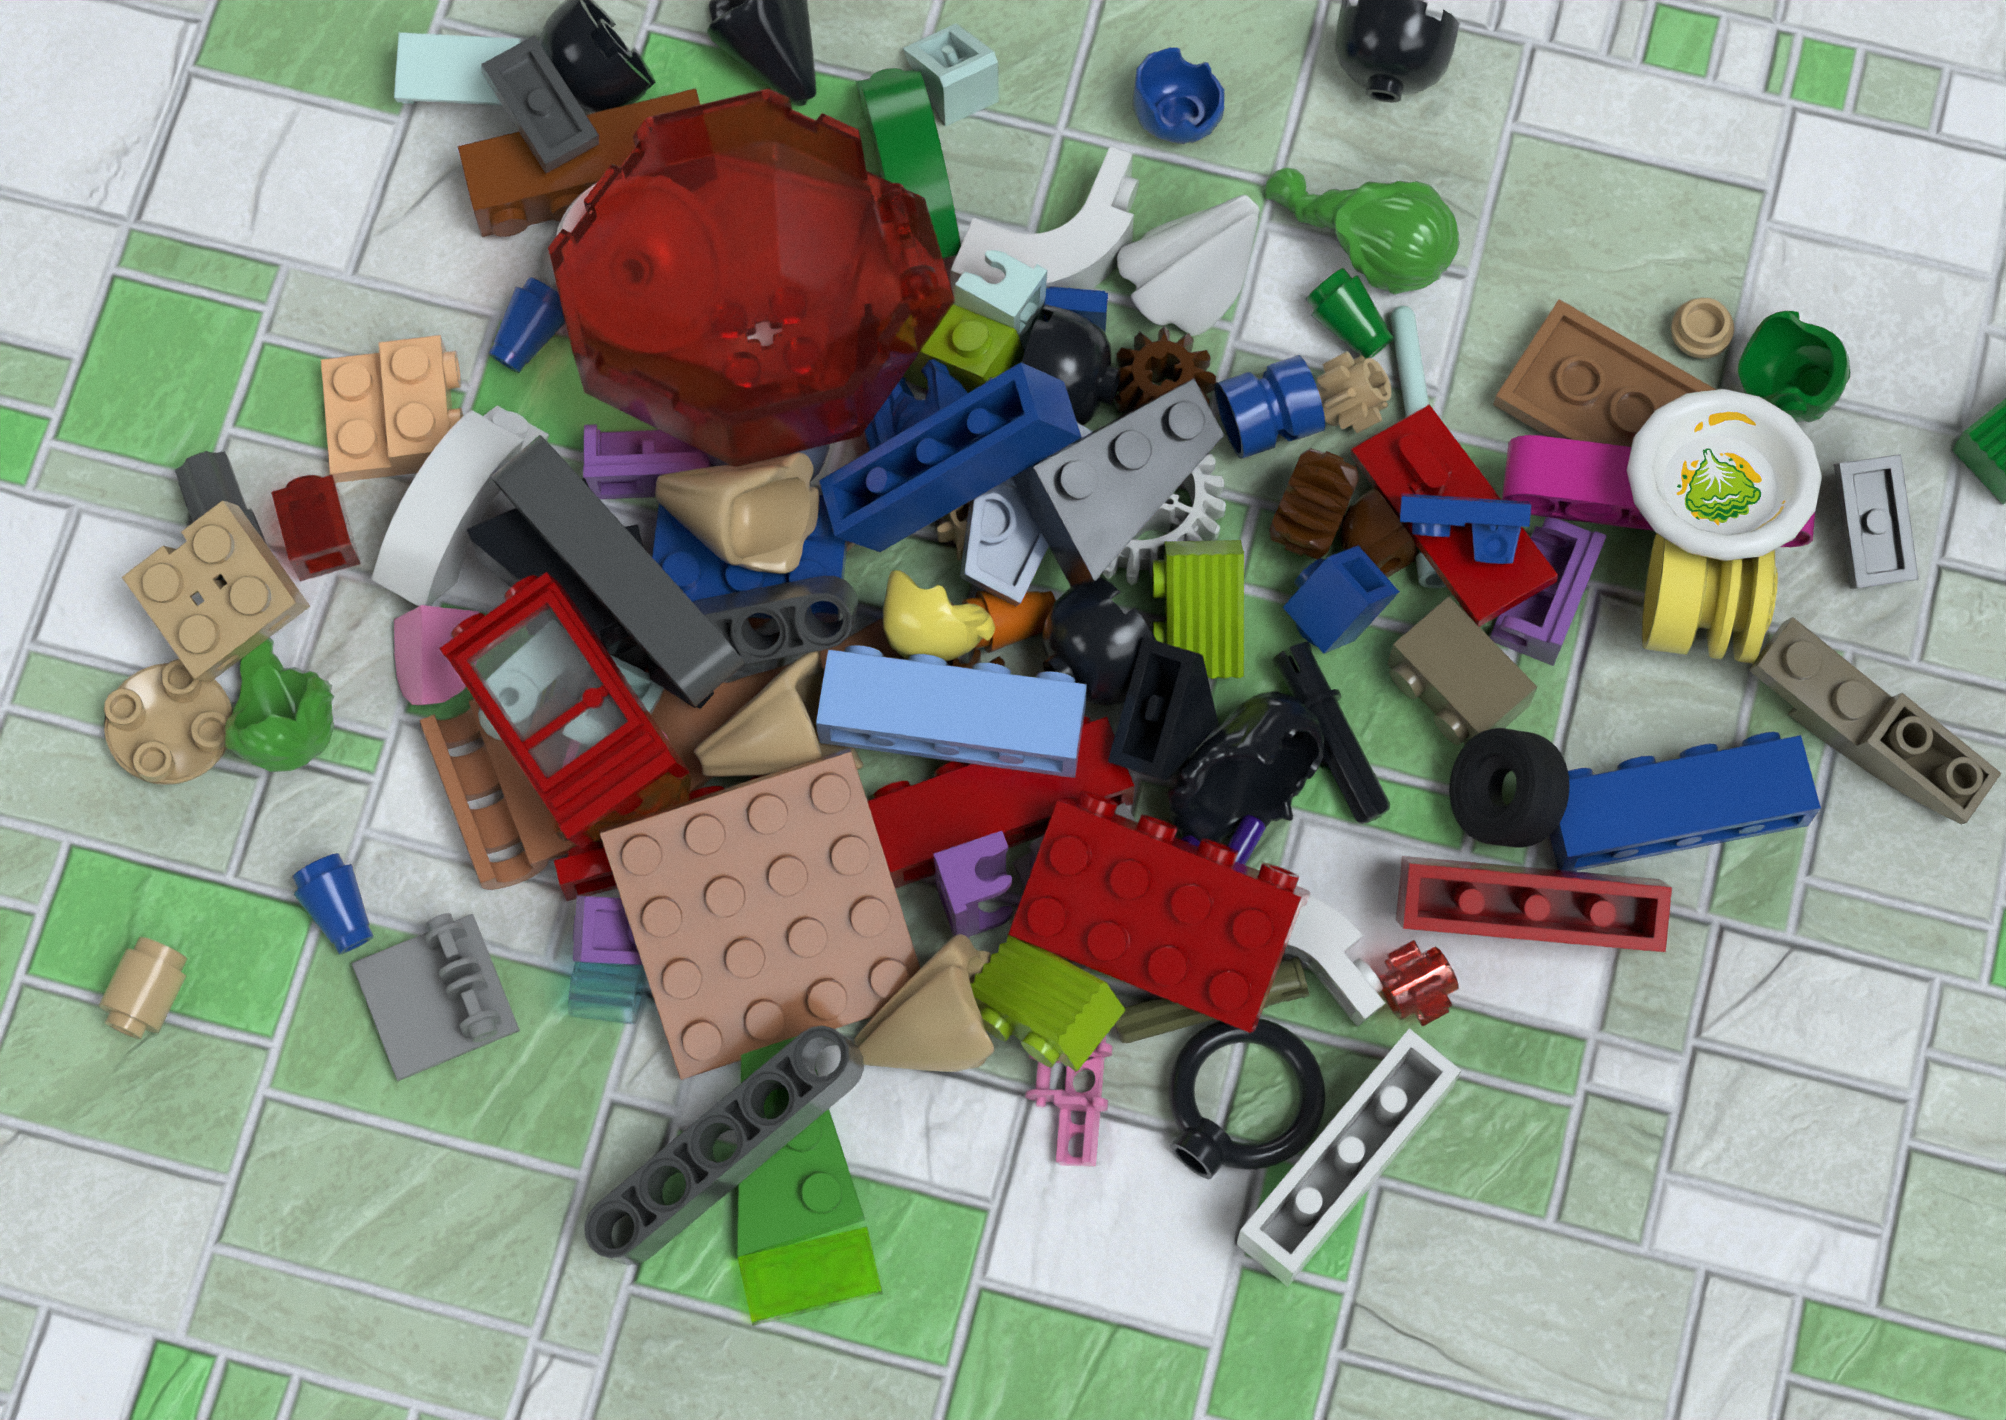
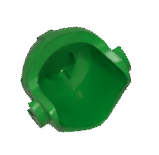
M1796 311L1776 312L1764 318L1747 343L1738 365V374L1745 394L1765 399L1791 415L1796 422L1806 421L1810 423L1822 418L1840 399L1851 374L1848 353L1837 335L1823 327L1801 321L1799 312Z

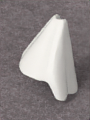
M1241 195L1209 209L1164 223L1148 231L1141 240L1124 245L1118 253V269L1123 278L1131 281L1136 286V291L1132 293L1131 299L1138 310L1156 325L1175 324L1182 331L1190 333L1191 336L1200 335L1215 325L1231 307L1240 293L1258 224L1259 206L1247 195Z

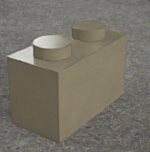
M1450 596L1393 644L1387 664L1391 668L1389 673L1396 686L1410 699L1415 700L1419 697L1436 714L1433 716V720L1440 732L1455 745H1460L1462 742L1466 744L1475 735L1485 730L1506 728L1530 707L1537 686Z

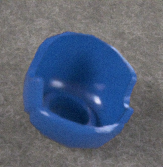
M1170 47L1148 54L1137 67L1134 82L1133 110L1140 125L1153 136L1179 144L1194 143L1210 135L1223 118L1225 90L1215 75L1212 74L1209 63L1191 64L1184 60L1179 48Z

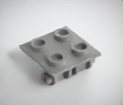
M450 913L438 915L427 922L429 932L352 963L397 1081H401L520 1031L473 914L456 921L453 920Z

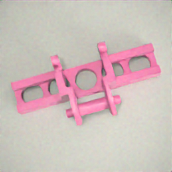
M1106 1036L1089 1056L1093 1058L1086 1060L1077 1072L1069 1066L1066 1067L1065 1091L1063 1089H1049L1051 1068L1039 1061L1037 1065L1036 1088L1026 1091L1025 1097L1036 1101L1037 1107H1046V1102H1053L1054 1105L1060 1108L1056 1162L1061 1166H1096L1100 1112L1108 1110V1100L1101 1098L1105 1057L1112 1056L1113 1048L1112 1045L1106 1043ZM1029 1054V1058H1031V1059L1037 1061L1035 1058H1033V1057ZM1082 1070H1091L1095 1075L1094 1086L1087 1092H1076L1073 1087V1080L1076 1074ZM1071 1111H1085V1124H1074L1071 1120ZM1077 1134H1084L1082 1156H1070L1068 1152L1070 1139Z

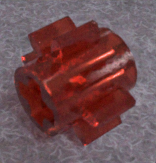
M1412 940L1386 954L1388 959L1384 963L1389 971L1378 976L1383 985L1381 993L1389 1008L1399 1020H1403L1415 1013L1420 1025L1423 1027L1449 1013L1448 1008L1452 1006V1003L1447 995L1457 991L1459 984L1450 963L1438 947L1434 946L1421 953L1415 940Z

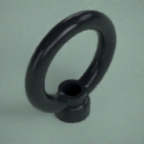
M1260 1018L1256 1030L1252 1033L1222 1021H1217L1203 1028L1183 1046L1171 1070L1169 1101L1173 1117L1181 1132L1172 1142L1170 1148L1187 1168L1205 1179H1212L1222 1165L1236 1169H1262L1290 1159L1310 1142L1320 1125L1324 1112L1325 1085L1315 1056L1307 1045L1293 1032L1266 1019ZM1235 1043H1254L1273 1050L1289 1064L1298 1082L1299 1103L1293 1120L1279 1135L1258 1143L1236 1142L1231 1140L1229 1135L1219 1125L1201 1116L1195 1099L1196 1078L1205 1060L1218 1049Z

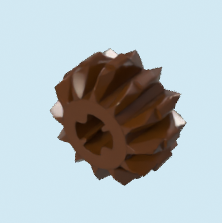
M1165 326L1159 330L1158 339L1155 342H1152L1139 331L1134 337L1135 350L1121 347L1116 354V364L1121 369L1117 390L1119 393L1115 396L1116 409L1118 412L1131 411L1162 393L1192 379H1195L1209 405L1210 399L1206 394L1214 391L1216 376L1212 372L1206 371L1210 366L1211 360L1208 351L1192 352L1194 339L1190 333L1184 335L1175 343L1170 341V332ZM1165 377H1168V378H1171V379H1172V380L1166 379L1165 381H1163V379H1164ZM1152 381L1155 383H1160L1161 381H1163L1160 386L1152 383Z
M1309 448L1303 452L1298 459L1270 525L1271 540L1285 546V550L1301 557L1304 554L1318 560L1326 555L1358 483L1357 467L1343 461L1344 458L1328 451L1323 453Z

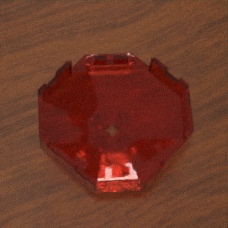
M769 88L647 117L634 133L635 148L621 167L611 164L584 199L586 213L571 233L562 229L548 247L571 348L584 393L734 467L860 437L955 303L925 198L905 189L900 183L889 182L866 171L862 140L858 129L821 113L817 120L792 110L789 97ZM768 322L771 329L781 328L782 332L773 335V344L761 346L759 339L748 340L747 336L756 333V324Z

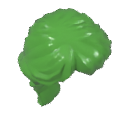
M1288 167L1274 172L1266 182L1265 197L1288 208L1291 213L1295 214L1298 222L1307 223L1319 228L1328 227L1335 231L1339 244L1348 254L1352 266L1357 272L1366 277L1372 287L1389 291L1394 295L1424 289L1441 278L1442 273L1447 271V268L1450 267L1457 254L1460 242L1455 216L1442 201L1436 190L1428 184L1418 181H1396L1392 183L1368 181L1356 189L1342 191L1329 189L1321 195H1309L1306 191L1304 175L1297 169Z
M268 638L240 660L239 671L242 678L240 697L233 709L232 715L226 721L225 747L245 760L250 761L251 764L269 772L293 771L308 764L314 757L320 755L330 743L334 728L332 701L335 696L331 693L332 684L327 680L321 679L316 672L304 671L296 667L284 668L279 658L273 653L274 641Z

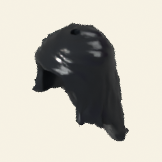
M1279 691L1260 693L1235 707L1222 725L1207 737L1177 769V784L1173 789L1168 790L1170 804L1169 819L1178 828V831L1181 832V836L1191 835L1199 841L1203 838L1220 843L1223 838H1228L1234 834L1242 817L1245 815L1256 817L1265 824V827L1271 821H1279L1282 818L1292 821L1291 803L1293 797L1299 795L1307 779L1313 777L1324 757L1325 737L1315 713L1299 699Z

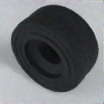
M1506 728L1485 730L1475 735L1464 745L1454 762L1449 783L1452 812L1462 830L1479 842L1515 848L1538 844L1553 833L1565 813L1570 788L1568 769L1558 748L1548 739L1538 734ZM1512 771L1516 776V791L1513 800L1506 805L1502 799V785L1505 776Z

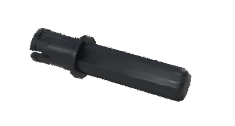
M1302 642L1289 647L1300 671L1291 655L1287 656L1285 651H1282L1273 658V664L1278 668L1291 695L1304 703L1317 716L1325 737L1324 759L1354 818L1358 823L1364 824L1382 817L1390 810V802L1338 703L1342 697L1338 689L1331 690L1311 651L1312 648L1309 642Z

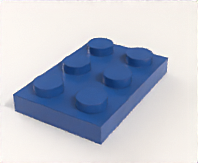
M819 495V513L816 527L804 541L798 567L786 574L753 571L722 561L659 503L652 558L687 597L694 602L703 598L819 576H837L844 579L848 541L834 536L824 497ZM818 601L810 606L813 615L818 620L825 623L840 621L841 611L834 603ZM754 613L748 616V618L774 619L766 613Z

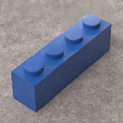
M1021 362L819 480L834 536L881 552L1082 437L1064 381Z
M1766 732L1745 739L1742 742V747L1718 751L1716 744H1704L1686 749L1680 753L1679 759L1656 763L1653 756H1641L1620 763L1617 766V771L1593 775L1591 768H1579L1568 771L1570 788L1567 807L1559 825L1550 834L1558 870L1579 871L1809 826L1821 809L1801 735L1781 739L1778 732Z

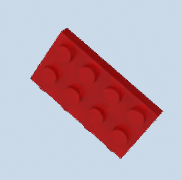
M1081 791L1078 799L1069 797L1057 800L1008 935L1246 1032L1252 1033L1255 1031L1301 907L1307 904L1311 893L1297 886L1300 876L1269 863H1262L1259 871L1236 862L1238 851L1209 839L1202 838L1199 847L1175 837L1178 828L1161 819L1141 815L1139 822H1135L1115 814L1117 803L1091 792Z

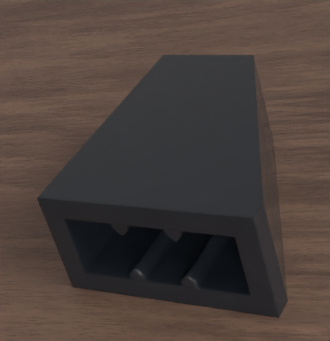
M583 478L582 480L588 486L586 479ZM517 508L466 529L480 563L508 586L512 587L515 583L528 576L536 575L539 578L546 572L562 584L609 654L624 652L638 644ZM552 608L543 614L551 621L554 619L564 628Z

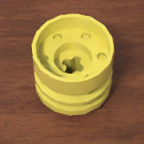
M1655 533L1644 594L1642 647L1647 650L1687 655L1695 639L1697 629L1706 628L1709 656L1715 659H1722L1727 651L1733 632L1734 659L1738 662L1754 664L1759 656L1764 635L1770 627L1775 608L1778 584L1775 550L1761 557L1723 561L1687 553Z

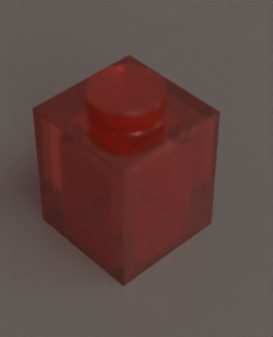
M318 475L301 476L291 480L286 485V488L271 492L288 558L300 581L361 564L344 499L333 475L325 477Z

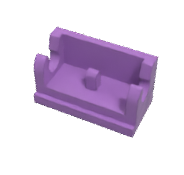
M697 420V429L601 432L600 429H597V424L584 425L583 478L586 479L589 488L599 499L655 497L656 481L659 476L712 467L707 455L701 428L703 420Z
M1551 517L1545 518L1542 527L1535 526L1531 539L1558 574L1557 582L1499 615L1491 632L1490 639L1496 644L1554 666L1607 535L1597 531L1593 533Z
M1003 831L933 854L936 889L953 936L962 934L969 939L970 936L1005 924L1013 914L1011 906L1000 907L991 913L984 912L978 907V903L1002 895L1012 885V877L1007 875L1006 872L1008 845Z

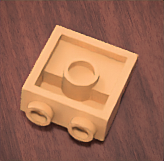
M441 335L379 342V353L321 360L329 469L334 483L418 473L442 438L463 417L461 408L452 409L451 389L461 388L457 352H446Z

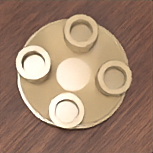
M177 659L138 671L125 680L117 690L109 694L104 705L105 738L115 760L134 777L154 784L170 785L184 783L206 773L224 755L227 749L225 747V725L233 711L226 692L215 679L212 682L194 680L182 661Z

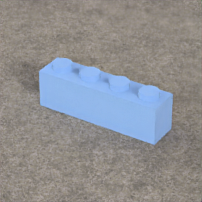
M847 646L844 651L828 649L816 719L819 743L1075 778L1086 707L1087 684L1075 683L1073 677L1051 671L1040 672L1037 674V677L1013 675L1008 668L993 663H977L973 665L972 669L947 666V662L942 658L927 654H914L909 656L908 660L883 657L882 652L867 646Z

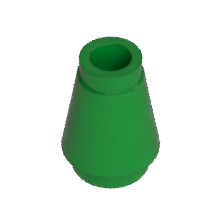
M1344 268L1329 276L1306 298V301L1314 309L1311 316L1365 359L1373 358L1394 339L1359 276L1357 275L1352 278Z

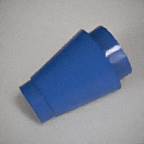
M532 277L527 279L522 288L516 286L493 341L494 344L488 354L509 369L520 373L524 365L528 364L568 321L564 316L567 308L560 293Z
M339 853L323 857L300 869L292 876L298 888L294 892V896L329 941L334 944L339 955L350 952L374 938L369 927V920L352 864L345 865Z

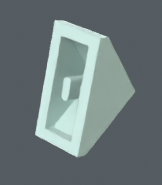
M957 23L903 48L912 69H915L916 72H921L929 99L945 127L999 102L998 61L995 52Z

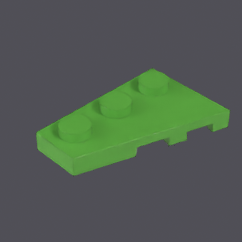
M796 1037L741 1054V1083ZM778 1088L772 1091L766 1098L764 1114L767 1119H775L787 1109L789 1093L786 1088ZM829 1109L739 1183L737 1258L739 1262L865 1220Z

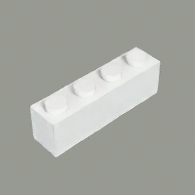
M1409 1028L1241 1228L1236 1245L1288 1287L1453 1089L1462 1070Z

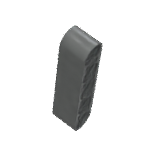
M541 435L491 476L494 483L695 707L745 664L724 636Z
M827 1026L811 1027L799 1034L593 1207L588 1213L584 1225L585 1238L590 1248L600 1256L626 1265L641 1264L650 1259L856 1086L864 1070L863 1055L859 1047L834 1028ZM837 1045L841 1054L838 1067L834 1072L826 1076H818L815 1071L817 1055L822 1049ZM778 1088H786L789 1093L787 1109L779 1117L767 1119L764 1114L766 1098L772 1091ZM734 1130L738 1142L735 1153L724 1162H716L713 1156V1146L716 1139L722 1133ZM683 1173L686 1179L684 1195L678 1202L666 1205L662 1197L664 1183L672 1175ZM630 1215L634 1222L632 1239L623 1247L615 1248L611 1237L613 1226L622 1217Z

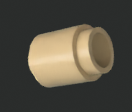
M139 937L134 949L125 950L99 1003V1007L109 1013L105 1024L136 1039H141L145 1030L159 1033L186 978V975L181 971L187 958L164 944L145 937Z

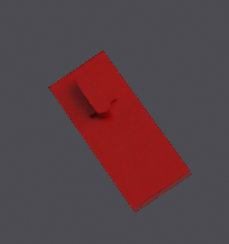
M1430 404L1351 449V458L1371 485L1380 492L1399 519L1401 493L1501 500ZM1402 522L1424 557L1467 615L1479 627L1557 582L1558 574L1523 527L1520 530L1513 563L1497 564L1474 560L1471 523H1465V526L1451 525L1450 536L1439 537L1412 534V523Z

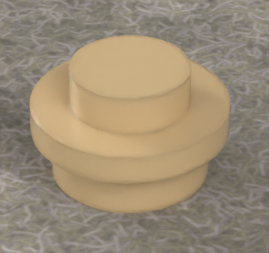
M1697 298L1687 301L1678 308L1671 323V335L1677 347L1685 354L1699 359L1712 358L1721 354L1729 346L1734 334L1732 316L1723 304L1711 298Z

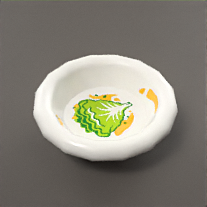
M1727 389L1686 393L1656 409L1635 435L1627 465V474L1634 504L1653 530L1687 553L1723 561L1761 557L1793 540L1816 511L1822 480L1814 445L1791 415L1759 396Z

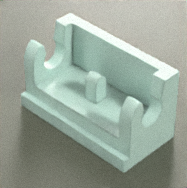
M399 32L394 98L397 102L405 104H415V101L502 105L483 76L481 64L521 43L520 38Z
M986 251L985 262L992 268H998L1003 271L1005 278L999 283L991 284L984 281L981 276L964 271L955 284V305L1015 328L1025 352L1036 320L1044 321L1043 307L1045 306L1047 270L1038 264L1033 269L1001 251Z

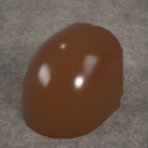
M1373 487L1348 508L1341 526V546L1344 551L1359 545L1387 578L1415 561L1418 551L1413 538L1376 488Z

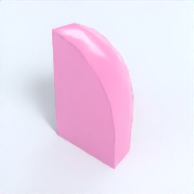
M421 605L394 619V654L397 680L403 696L412 705L440 704L465 689V684L439 648L453 639L451 632L459 623L472 615L478 614L479 611Z

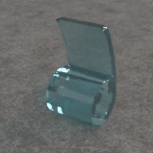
M575 962L569 989V1016L635 1025L639 1016L646 979L643 965Z

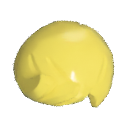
M894 570L889 575L883 605V629L890 647L896 650L902 657L908 659L909 656L914 654H927L950 661L970 652L983 638L989 641L993 636L995 624L991 615L984 608L976 604L952 605L943 586L937 584L931 589L920 588L901 570Z

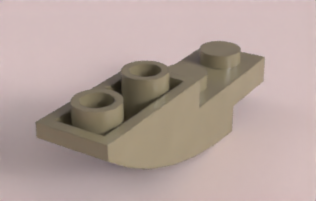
M1794 617L1782 623L1757 657L1755 663L1748 669L1791 704L1793 709L1788 715L1816 737L1892 788L1961 825L1968 822L2002 774L1905 694L1900 693L1891 697Z

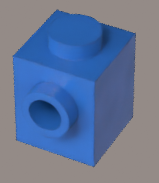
M1358 545L1331 555L1325 560L1320 558L1305 568L1294 581V584L1298 587L1297 592L1283 608L1296 622L1300 635L1312 645L1317 646L1325 654L1354 642L1400 591Z

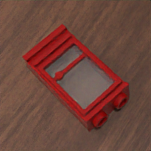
M546 572L539 578L536 575H532L515 583L505 593L504 598L506 601L487 615L478 613L463 620L452 630L451 637L453 639L439 649L449 660L559 824V828L567 840L584 848L593 842V839L587 832V829L613 811L620 815H626L634 811L643 803L639 792L669 772L680 780L689 774L690 771L563 585Z

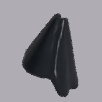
M807 0L710 1L709 13L712 23H710L707 33L716 45L791 103L803 106L807 103L808 99L815 97L816 76Z

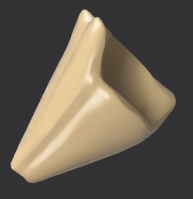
M800 452L767 460L664 474L659 476L656 481L655 497L657 501L709 550L727 564L737 565L758 572L786 574L795 570L800 563L804 541L815 530L819 513V491L815 487H810V481L814 472L813 464L806 454Z
M820 651L805 653L788 665L755 697L694 749V754L698 757L702 766V775L710 777L765 776L848 748L852 751L857 770L863 767V762L860 760L855 748L819 743L816 719L825 672L820 658Z
M959 934L951 938L880 1009L855 1037V1044L863 1055L864 1065L959 1072L983 1065L987 1057L994 1052V1046L984 1028L982 1016L970 983H974L975 974L982 973L983 964L990 963L991 954L988 951H977L965 935Z

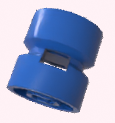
M1300 355L1268 365L1262 379H1258L1251 372H1246L1215 383L1214 391L1219 415L1228 440L1240 459L1275 448L1278 435H1282L1290 442L1325 430L1326 424L1322 401L1312 373Z

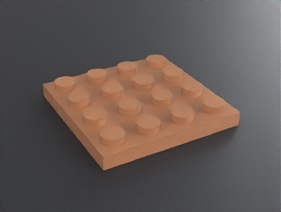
M849 748L599 829L680 1080L740 1061L741 1054L796 1037L811 1027L827 1026L836 1029L875 1016L920 970L854 757Z

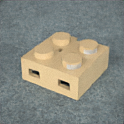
M224 500L181 531L187 541L179 548L162 546L122 576V579L194 680L212 682L311 607L241 508ZM222 575V577H223L225 580H215V579H216L218 576ZM197 592L204 599V602L200 605H197L192 598Z

